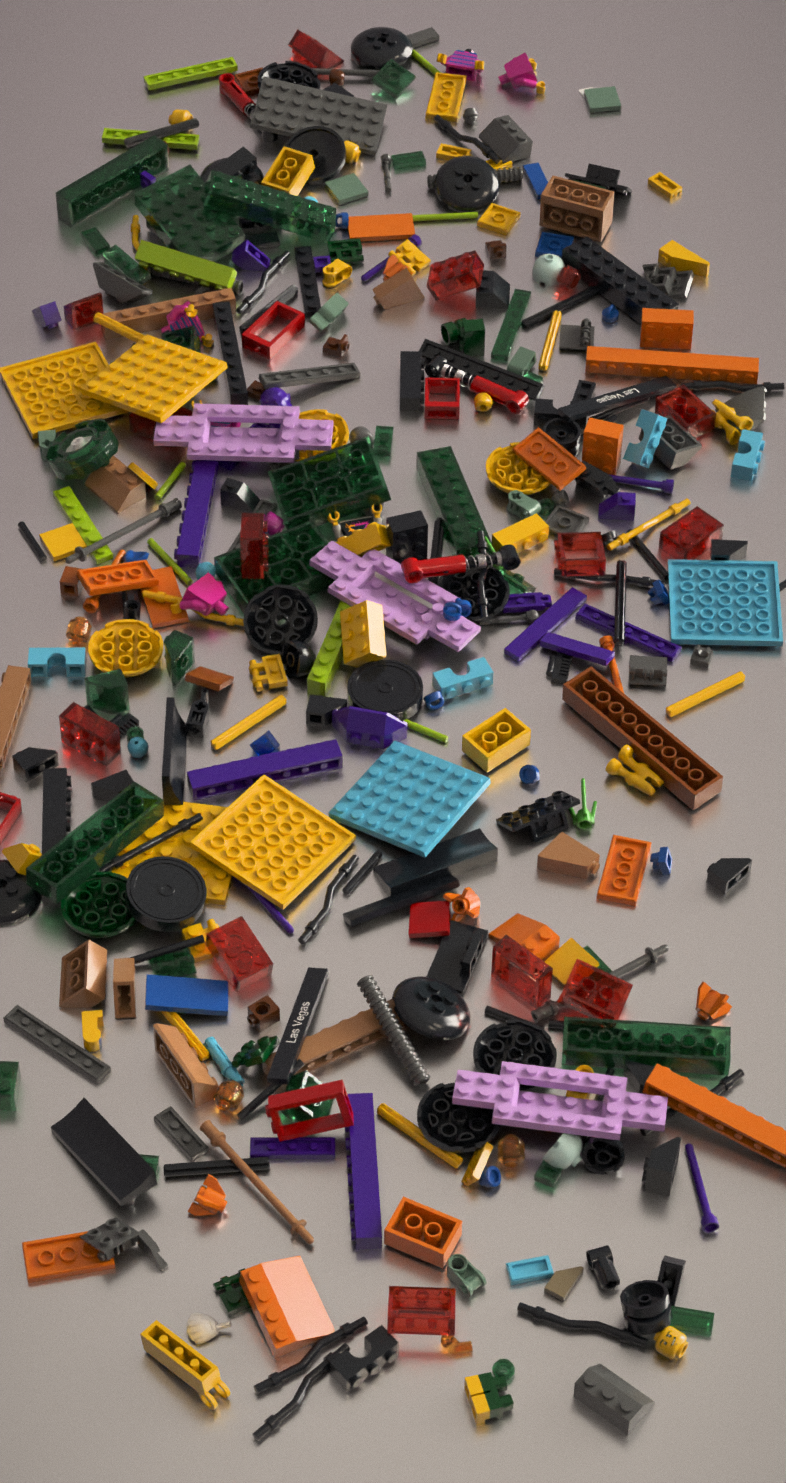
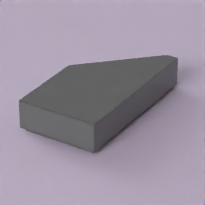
M142 1229L137 1236V1244L158 1269L163 1272L168 1268V1264L158 1254L160 1249L156 1242Z

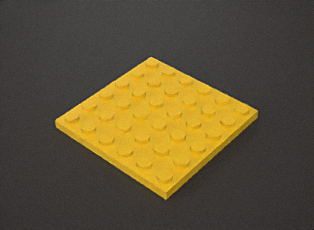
M147 334L81 388V393L163 423L228 367L225 361Z
M96 341L0 368V376L32 439L38 438V431L56 429V432L129 412L81 393V388L109 366Z
M263 775L191 840L190 847L284 910L356 840V835L266 775Z
M143 796L132 797L116 856H121L171 829L183 819L187 820L200 813L203 820L192 825L186 832H180L123 863L124 866L112 869L111 872L128 878L131 871L139 863L147 859L163 856L181 859L197 869L203 877L207 890L205 903L226 905L232 875L192 849L190 841L228 807L183 802V805H163V799Z

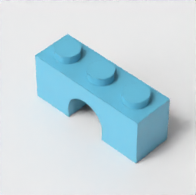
M641 409L635 426L643 429L644 437L638 444L629 442L623 459L649 468L668 418Z
M742 429L738 453H735L732 463L731 477L752 481L753 474L757 475L759 466L757 462L760 463L762 456L760 451H764L765 441L762 440L763 433Z
M85 647L29 648L28 668H30L31 677H48L49 670L54 666L64 667L67 677H86L87 659Z
M485 657L467 662L466 675H456L450 667L433 672L432 686L435 691H441L444 700L451 699L455 696L493 685L494 672Z

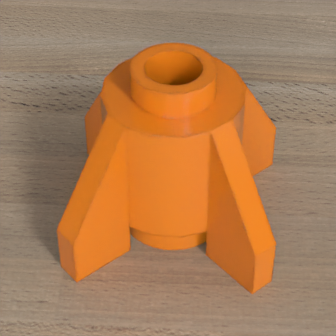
M392 254L387 259L383 272V281L409 267L407 265L404 266L401 262L396 264L399 260Z
M470 887L464 888L462 895L454 893L444 894L443 898L450 903L452 902V908L455 912L451 920L459 922L466 914L472 918L478 917L480 899Z
M702 982L698 987L695 1008L698 1012L697 1016L707 1021L708 1019L714 1020L727 1014L732 1008L726 1002L729 996L727 994H720L711 989L705 982Z
M208 1174L203 1183L205 1186H200L194 1199L198 1204L192 1202L188 1210L194 1216L216 1215L218 1211L222 1213L228 1202L224 1200L226 1194L217 1179Z

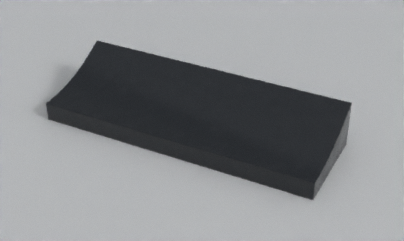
M167 697L162 763L163 805H183L187 730L186 723L177 711L174 697Z
M479 828L438 843L425 858L411 853L373 867V872L388 897L446 875L457 876L495 862L498 857V848L487 839Z
M85 1098L64 1118L51 1126L52 1133L121 1206L157 1185L154 1169Z

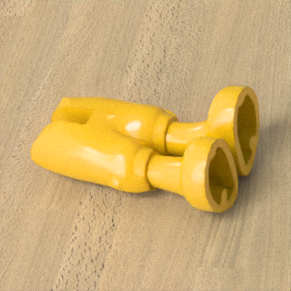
M715 399L712 405L718 411L715 413L714 410L707 407L704 413L714 423L716 428L725 430L727 442L730 445H735L739 442L741 433L737 428L730 425L727 420H731L741 431L742 429L750 430L753 426V420L750 417L737 416L734 408L728 407Z
M628 744L624 745L619 751L618 760L616 758L611 759L605 769L609 775L624 777L629 786H633L649 796L656 792L652 785L660 788L664 783L647 764L637 763L634 760L633 748ZM623 765L628 766L629 768L634 770L635 773L628 771L626 768L623 767Z

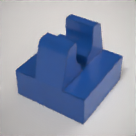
M658 579L653 582L654 587L648 591L651 597L650 600L654 605L659 603L667 605L669 603L668 591Z
M660 847V852L651 854L650 862H653L652 868L661 870L662 875H670L673 860L668 847Z

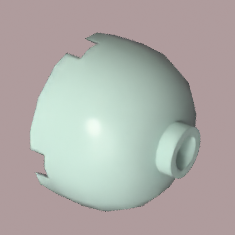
M543 254L534 262L532 269L533 279L539 284L540 281L545 283L546 286L557 285L565 277V264L555 254Z
M563 1133L542 1159L551 1167L559 1170L567 1169L570 1165L575 1167L582 1159L580 1156L583 1150L581 1137L579 1135Z

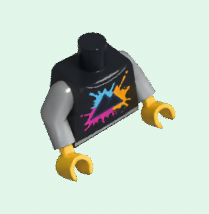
M374 504L372 505L371 512L375 518L371 515L339 521V525L337 522L340 517L339 512H334L336 519H333L329 513L327 520L333 524L332 530L335 540L337 541L338 538L352 535L353 531L364 529L373 522L382 525V518H380L382 505L380 504L379 511H375Z

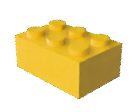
M283 146L261 182L264 194L293 204L315 169L312 155Z
M365 600L340 611L344 664L358 668L365 663L386 658L382 605Z
M504 708L462 735V751L488 773L530 745L531 729Z

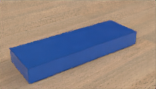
M539 163L523 165V171L536 198L541 199V194L548 181Z

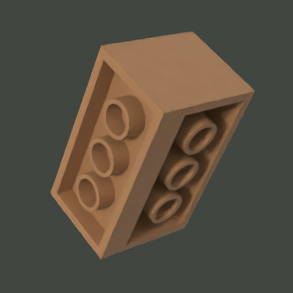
M552 175L541 194L539 226L578 237H589L591 240L602 242L612 224L614 191Z

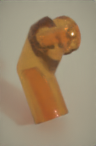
M444 1333L441 1336L442 1346L451 1354L473 1352L471 1341L459 1342L450 1333Z

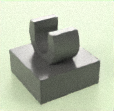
M698 644L694 648L690 664L708 668L714 650H711L708 646L707 648L700 647V644Z

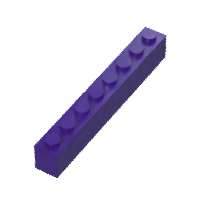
M216 460L192 461L193 473H190L189 483L191 485L187 486L188 498H185L184 508L186 510L182 511L183 523L179 525V534L181 535L177 536L178 549L174 550V559L177 560L179 567L197 568L200 564L219 468L218 461Z
M334 739L187 771V783L193 801L247 790L263 775L279 783L342 769L343 755L337 740Z
M373 1093L348 1094L354 1113V1126L345 1127V1133H349V1137L345 1138L346 1150H350V1155H346L347 1168H351V1173H348V1186H352V1192H349V1205H353L354 1210H350V1223L355 1225V1228H351V1242L356 1241V1250L382 1249Z

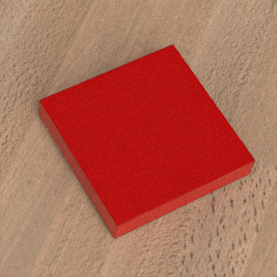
M445 900L420 902L410 905L409 938L448 936L450 934L451 903Z

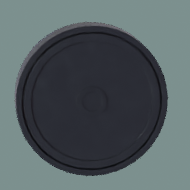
M395 660L371 661L361 665L351 674L347 685L348 704L352 707L387 712L403 721L414 716L420 709L423 702V682L420 675L405 663Z
M154 857L139 863L129 874L125 889V903L130 914L142 925L157 931H178L192 925L201 916L207 894L206 884L198 870L189 863L173 857Z

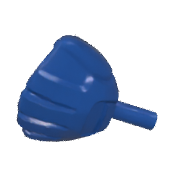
M129 550L123 557L124 563L147 560L149 553Z

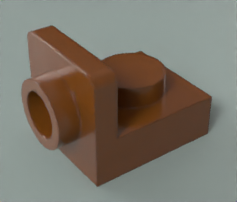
M501 240L485 242V249L490 260L506 258V243H502Z
M344 334L341 340L329 337L323 346V352L342 358L343 354L350 347L348 335Z
M256 380L247 388L248 396L258 401L266 390L261 382Z

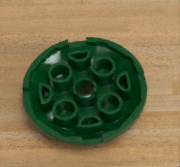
M96 872V875L82 876L76 879L67 887L61 900V911L66 923L77 933L92 938H108L129 929L136 919L130 914L125 903V889L128 878L112 872Z

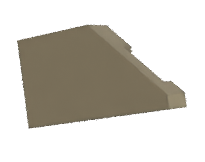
M579 1266L555 1271L545 1286L544 1292L564 1301L583 1273L584 1268Z

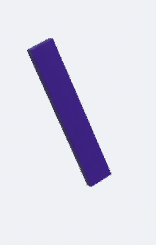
M572 587L505 647L504 654L519 662L540 643V640L548 632H552L587 600V595Z
M586 603L576 613L575 619L614 636L615 616ZM625 621V642L658 657H667V661L672 663L680 654L681 646Z

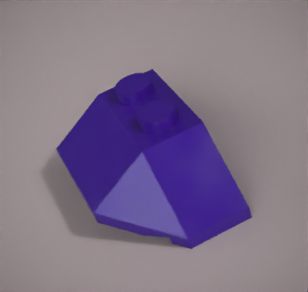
M352 706L332 711V726L346 743L385 749L394 741L400 742L407 738L408 723L399 720L387 712Z

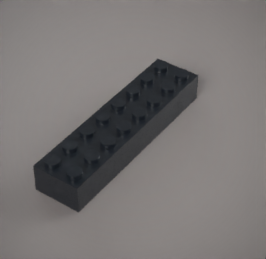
M585 237L563 248L562 260L565 268L590 287L596 285V288L599 289L598 293L641 324L642 308L678 310L679 304L589 237Z

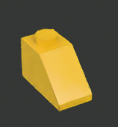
M19 843L2 850V853L17 873L23 875H35L45 859L40 852V848L34 844Z

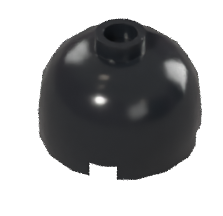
M293 640L283 645L281 659L287 669L285 674L289 678H299L310 673L316 656L307 643Z
M588 1137L584 1142L582 1159L585 1162L586 1168L593 1173L601 1175L607 1174L606 1171L614 1170L615 1172L619 1170L625 1160L622 1141Z

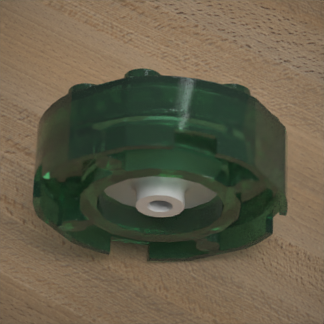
M94 419L80 422L75 425L76 430L68 435L64 431L54 439L46 450L45 457L59 479L70 481L71 479L82 480L88 474L110 463L111 457L118 452L119 442L105 420Z

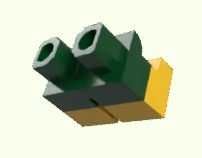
M489 1372L465 1377L464 1390L471 1406L476 1426L484 1424L485 1420L493 1417L501 1419L503 1412L513 1409L514 1403L511 1395L499 1397L498 1392L507 1390L505 1376L493 1377L492 1373Z

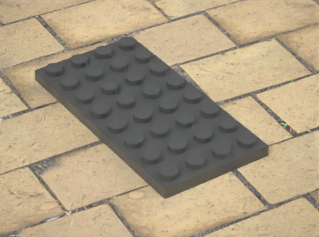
M263 77L250 128L291 137L301 129L311 126H324L336 131L343 141L347 140L357 144L361 153L375 156L388 104Z

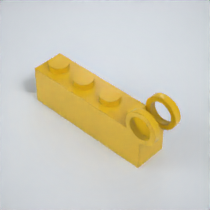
M154 1321L140 1334L144 1350L199 1392V1398L207 1408L214 1410L218 1406L214 1397L208 1392L212 1388L225 1399L230 1396V1390L220 1378L218 1367L159 1321Z

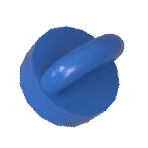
M341 212L334 216L333 224L335 227L341 229L348 228L349 217L347 212ZM338 218H340V223H341V224H338V223H337V219H338Z
M614 304L603 309L602 319L605 322L613 323L618 320L619 311L615 309Z
M456 598L455 603L462 608L461 616H469L472 612L470 602Z
M453 602L446 603L443 608L444 618L449 621L460 619L462 613L461 606Z
M439 690L423 698L430 710H437L444 704V698ZM439 699L440 702L437 705H431V702Z
M525 765L520 769L519 776L525 784H533L540 780L539 770L536 766Z
M496 1166L485 1167L479 1179V1184L488 1188L497 1187L501 1182L499 1169Z

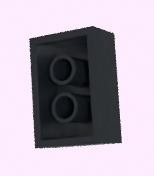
M419 510L386 518V530L391 546L386 548V556L400 564L410 557H414L417 560L427 559L428 524L422 511Z

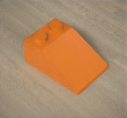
M519 913L488 934L490 939L529 973L559 949L560 936L546 924Z

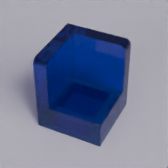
M268 730L254 740L250 746L257 756L272 753L280 744Z

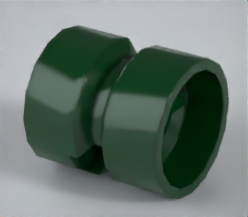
M466 318L455 320L454 323L451 321L441 324V334L446 345L462 340L459 328L462 327V320H467Z

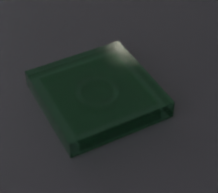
M390 59L372 78V83L397 99L415 80L416 76Z

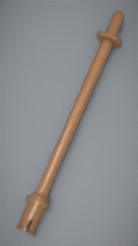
M210 1120L202 1123L200 1130L210 1139V1144L213 1147H220L292 1226L290 1233L292 1235L299 1234L306 1243L312 1244L314 1238L304 1228L307 1222L303 1219L298 1221L229 1146L226 1142V1135L223 1132H220Z

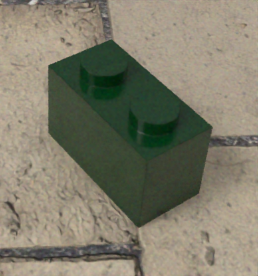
M483 319L462 320V327L459 328L460 338H462V340H459L460 351L472 357L484 356L485 326Z

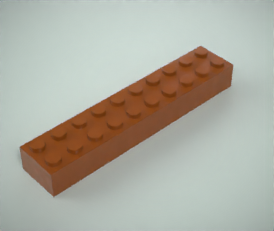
M592 666L563 684L562 700L620 749L626 744L630 745L633 748L634 760L637 763L647 764L664 781L663 785L692 810H695L721 792L723 776Z

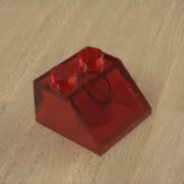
M101 292L63 306L65 320L73 331L96 323L93 319L97 312L103 314Z

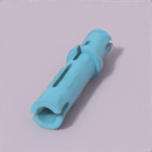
M214 1037L207 1038L203 1045L220 1067L221 1074L230 1081L234 1089L241 1088L245 1080L239 1074L237 1068L232 1066V1062L219 1046Z

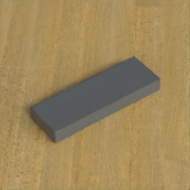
M171 1106L154 1116L156 1124L191 1162L209 1152V1147Z

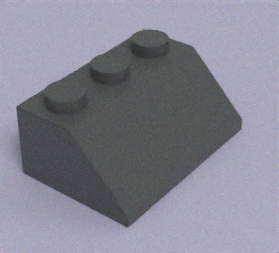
M509 115L494 118L479 134L481 141L494 151V154L502 160L503 164L531 156L533 141Z
M671 415L664 416L668 418L666 427L662 432L659 445L654 454L671 470L684 466L702 448V444ZM641 429L638 438L640 441H642L644 437L643 429Z
M602 1364L588 1367L574 1385L573 1397L627 1435L655 1404V1401Z

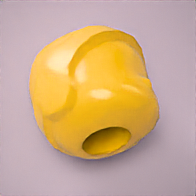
M478 393L474 398L475 410L480 412L490 410L493 403L492 397L487 393Z

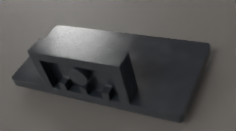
M589 164L586 177L565 173V177L568 180H578L598 185L610 191L613 189L622 195L632 194V190L629 187L618 185L620 170Z
M556 791L547 798L537 799L533 804L523 805L514 812L502 814V817L496 819V822L512 832L528 826L531 839L536 843L568 829L565 810L580 804V799L563 791Z
M451 920L450 934L443 937L426 977L438 979L450 985L458 993L463 994L488 936V930Z

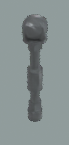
M383 154L380 158L382 165L385 167V192L390 193L391 176L389 165L392 160L389 154Z
M530 610L529 612L526 611V614L518 616H498V618L480 621L479 626L491 623H509L515 620L534 622L539 618V614L535 610Z

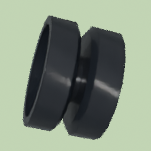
M554 418L545 423L543 431L576 457L580 450L581 429L575 421L567 422L564 418Z
M643 1280L630 1284L622 1290L620 1295L625 1326L630 1332L642 1335L654 1334L671 1324L673 1315L668 1289L663 1283L655 1280Z

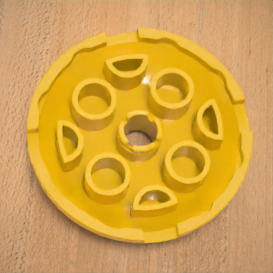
M324 409L308 410L299 414V419L333 420L331 451L299 450V460L294 461L305 464L321 463L334 458L344 449L348 442L349 429L346 421L339 414L336 413L334 415Z
M520 442L510 443V446L504 448L498 447L489 455L486 461L487 477L495 487L503 492L509 493L513 490H518L525 495H532L541 492L551 484L513 453L512 448Z
M121 619L105 624L103 629L94 632L88 644L89 657L96 668L105 674L120 678L135 677L150 671L160 661L164 649L160 633L150 628L148 623L134 619Z

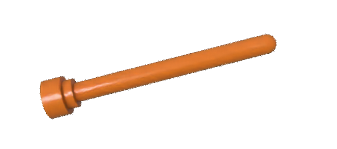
M120 550L111 565L120 564L126 552ZM102 594L87 598L83 603L84 610L88 613H95L99 607V598Z
M607 635L599 639L601 648L613 651L615 643L612 636ZM614 657L608 663L614 686L624 693Z

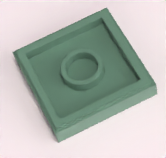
M615 86L584 89V96L590 113L621 110V103Z
M354 173L325 182V187L339 205L368 196V190Z

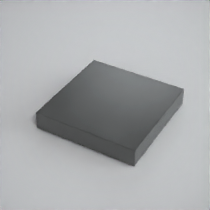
M557 505L545 522L549 526L550 535L573 543L588 524L589 517Z

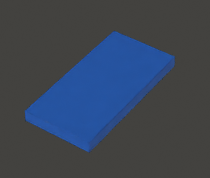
M147 974L145 1010L227 1016L228 981Z

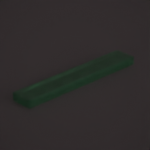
M514 290L491 352L492 359L508 361L531 298V291Z

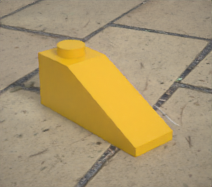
M671 240L659 249L658 262L662 265L675 267L676 271L692 270L694 275L709 276L710 263L677 242Z

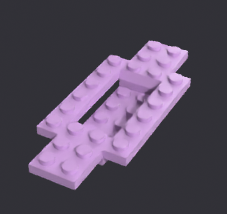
M194 403L193 416H170L163 423L156 422L153 442L154 446L188 447L187 460L294 463L296 450L331 451L334 424L333 420L299 419V406ZM211 422L281 424L280 429L211 427Z
M331 541L310 559V566L335 580L328 587V593L350 606L365 600L381 604L384 626L416 645L424 638L428 640L430 637H433L459 652L480 632L481 627L463 616L456 621H449L444 618V605L449 602L455 603V599L458 598L457 596L425 578H422L417 583H408L401 569V564L375 549L369 550L360 557L336 542ZM375 571L433 604L432 609L375 577Z
M502 1061L500 1075L458 1070L452 1104L494 1109L492 1124L620 1141L622 1126L664 1132L668 1097L626 1092L627 1077ZM520 1084L599 1094L604 1095L603 1101L520 1091L519 1089Z

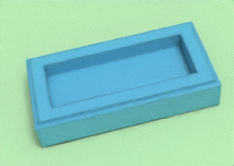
M548 1255L506 1263L511 1286L548 1279L554 1274Z

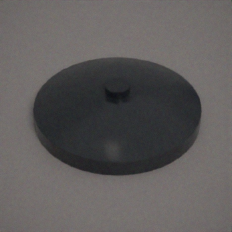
M311 126L301 129L293 134L285 144V147L312 155L315 169L305 183L307 185L321 184L332 179L341 171L346 161V147L343 139L336 131L328 127Z

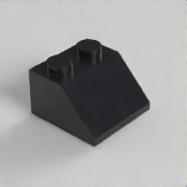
M477 270L475 308L509 309L510 284L495 271Z
M676 1137L652 1149L650 1158H645L642 1182H645L644 1191L670 1197L679 1159L681 1137Z

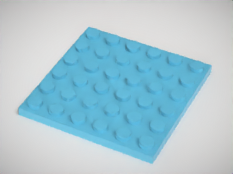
M668 559L670 637L672 643L689 645L783 646L777 561Z
M394 741L328 814L332 820L425 858L486 790L491 781L489 777Z

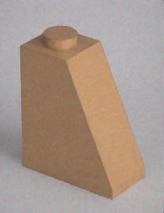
M407 268L372 289L375 293L374 300L377 305L381 304L384 309L416 302L425 298Z
M561 832L538 854L537 868L587 879L591 874H595L598 871L600 855Z
M134 958L114 959L113 991L115 1018L136 1017Z

